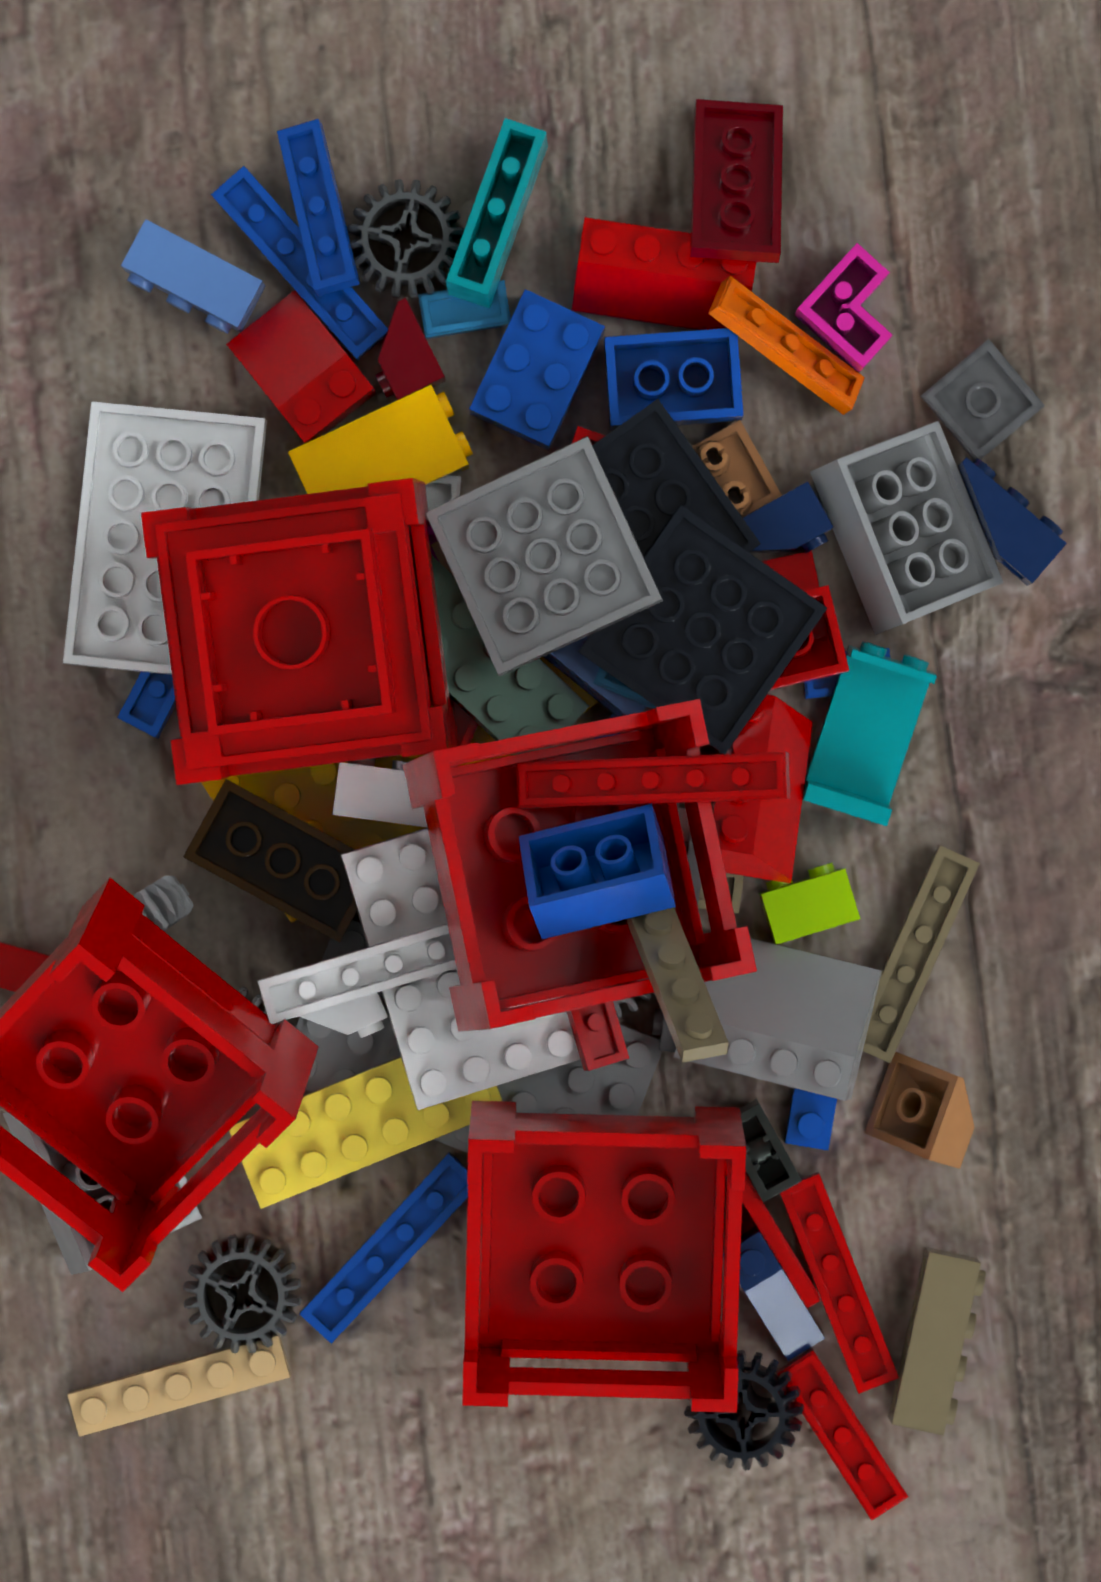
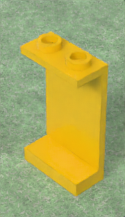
M429 385L288 451V454L307 494L366 487L368 483L407 478L418 479L427 485L459 469L461 471L469 469L466 458L473 455V452L463 431L456 434L453 432L447 418L455 414L445 392L442 391L436 394L432 385Z

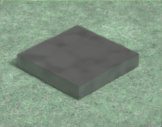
M989 339L921 395L922 399L974 461L976 458L981 460L1045 406Z

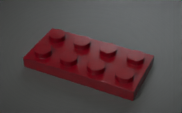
M696 99L694 108L690 257L779 263L781 255L783 105Z

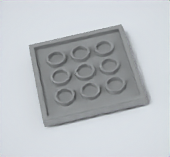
M588 437L426 512V516L499 676H503L663 601Z

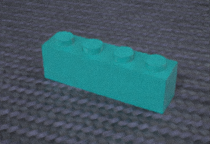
M507 118L504 119L446 279L448 295L490 309L548 148L546 131Z

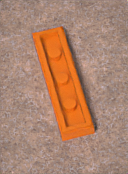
M732 276L721 282L708 312L709 315L842 415L853 409L865 379L864 376Z

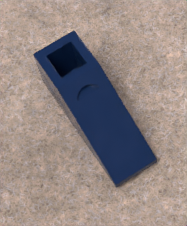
M966 457L958 465V469L993 557L1028 586L1039 577L1067 544L1060 538L1063 531L1048 517L1043 515L1038 519L1026 509L1030 503L1017 490L1009 487L1006 491L993 480L996 473L986 463L978 458L972 462Z

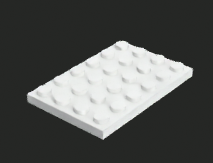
M91 402L64 648V664L172 675L157 559L146 557L141 513L181 507L202 508L259 500L267 420L265 418Z
M428 828L340 854L368 947L447 924ZM457 968L381 991L418 1110L580 1060L567 1011L492 1029L458 1032L449 987L460 985Z

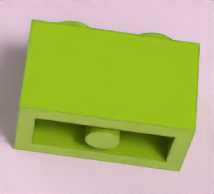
M833 862L808 869L809 878L796 882L791 881V884L772 880L766 882L768 890L758 894L774 944L777 945L860 920L845 868L835 870Z

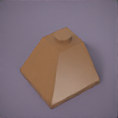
M895 1052L891 1063L888 1065L864 1133L927 1160L960 1169L975 1128L964 1078Z

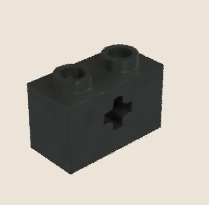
M755 1099L739 1109L746 1141V1172L762 1201L765 1202L802 1180L760 1103Z

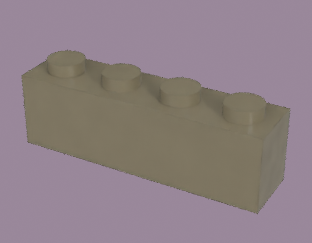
M925 1247L897 1373L899 1378L896 1379L888 1415L892 1425L943 1436L946 1424L953 1425L958 1406V1400L952 1398L955 1381H963L967 1366V1356L961 1355L965 1338L972 1339L976 1325V1314L971 1313L974 1296L980 1297L982 1295L985 1284L986 1271L980 1270L981 1262L977 1258Z

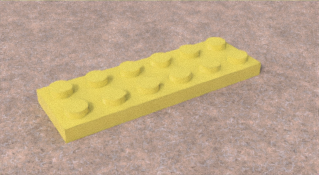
M400 1056L304 1095L296 1119L267 1148L259 1143L241 1162L260 1209L470 1125L472 1101H503L498 1087L494 1086L418 1110ZM247 1118V1119H245V1120H242V1121H240V1122H237V1123L229 1130V1132H230V1134H231V1137H232L250 1118Z

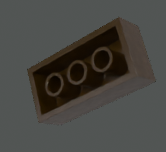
M225 779L183 856L184 858L339 943L358 910L340 855L355 849Z

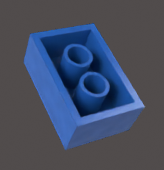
M525 289L469 408L470 415L549 451L604 335L605 326Z
M728 328L604 338L610 431L615 430L656 399H659L677 426L742 420L744 414L738 336Z
M652 804L519 836L529 908L542 939L676 907L664 839Z

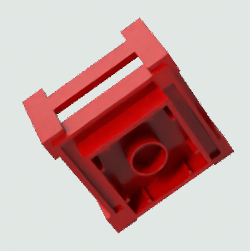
M415 478L368 483L366 487L202 508L181 507L141 513L146 557L157 559L178 716L180 737L170 740L176 785L222 780L236 775L402 755V757L424 755L432 751L458 746L453 701L450 702L431 556L428 532L430 522L426 516V512L429 510L425 482ZM408 526H411L433 706H431Z
M700 699L660 706L645 712L482 744L477 742L436 750L403 764L412 809L424 807L460 985L449 987L458 1032L492 1029L534 1020L543 1016L655 993L626 919L547 939L541 938L529 908L519 836L647 804L520 809L518 808L517 763L701 755L699 747L708 745L709 739ZM620 733V734H617V735H612V736H607V737H602V738H597V739H592V740H587V741H582V742H577V743H572V744H566V745H561V746H556V747H551V748H546V749H541V750H536V751H531V752H526V753H521V754H516V755H511V756H506V757H501V758L490 759V760H485V761H480V762H475V763H470V764L461 765V764H463V763H468V762H473V761H479V760H484V759H489V758H494V757H499V756H504V755H509V754H514V753H519V752H524V751H529V750H534V749H539V748H544V747H550V746H555V745H560V744H565V743H570V742H575V741H580V740H585V739H590V738H595V737H600V736H605V735ZM711 802L684 803L711 932L703 933L677 804H652L664 839L676 905L674 909L704 982L757 972L748 926L737 928Z
M109 877L82 906L68 937L0 1008V1106L110 1192L114 1199L108 1211L1 1125L0 1171L94 1244L95 1247L88 1266L120 1291L124 1292L151 1265L158 1244L259 1143L267 1148L296 1119L319 1046L285 1019L280 1024H271L267 1014L144 916L142 911L145 905ZM257 1103L261 1108L178 1191L179 1188L175 1185Z
M472 1101L468 1136V1205L462 1406L508 1407L509 1395L690 1399L691 1412L737 1413L739 1372L737 1340L743 1191H745L746 1141L739 1107L695 1106L694 1117L517 1113V1102ZM726 1163H727V1192H726V1221H725V1250H724V1279H723V1309H722V1322H721L723 1235H724V1206H725V1177H726ZM482 1181H483V1200H482ZM481 1224H482V1243H481ZM480 1267H481V1286H480ZM510 1358L686 1362L687 1371L510 1367Z

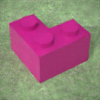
M856 243L797 308L794 315L846 363L860 373L893 335L862 307L863 303L883 283L890 272Z

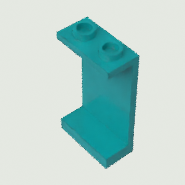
M862 641L860 648L851 645L848 647L846 658L849 672L839 674L805 777L803 800L887 826L892 813V808L889 804L929 684H935L937 675L933 671L927 670L929 662L904 654L902 661H898L885 656L886 648Z

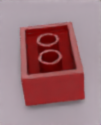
M295 290L226 344L304 443L329 432L376 394L370 382Z

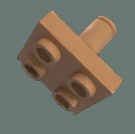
M741 420L692 446L742 518L782 496Z

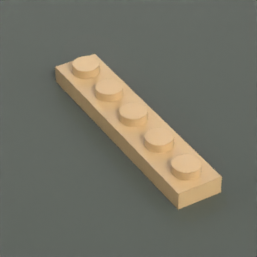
M273 1334V1345L268 1348L262 1343L260 1338L256 1339L257 1350L254 1353H249L245 1342L241 1343L238 1353H232L230 1347L71 1391L67 1396L79 1437L290 1378L291 1372L281 1337Z

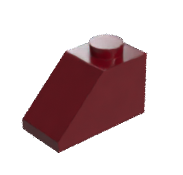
M406 297L397 302L378 358L382 371L375 374L386 398L395 395L397 400L429 385L435 387L446 381Z

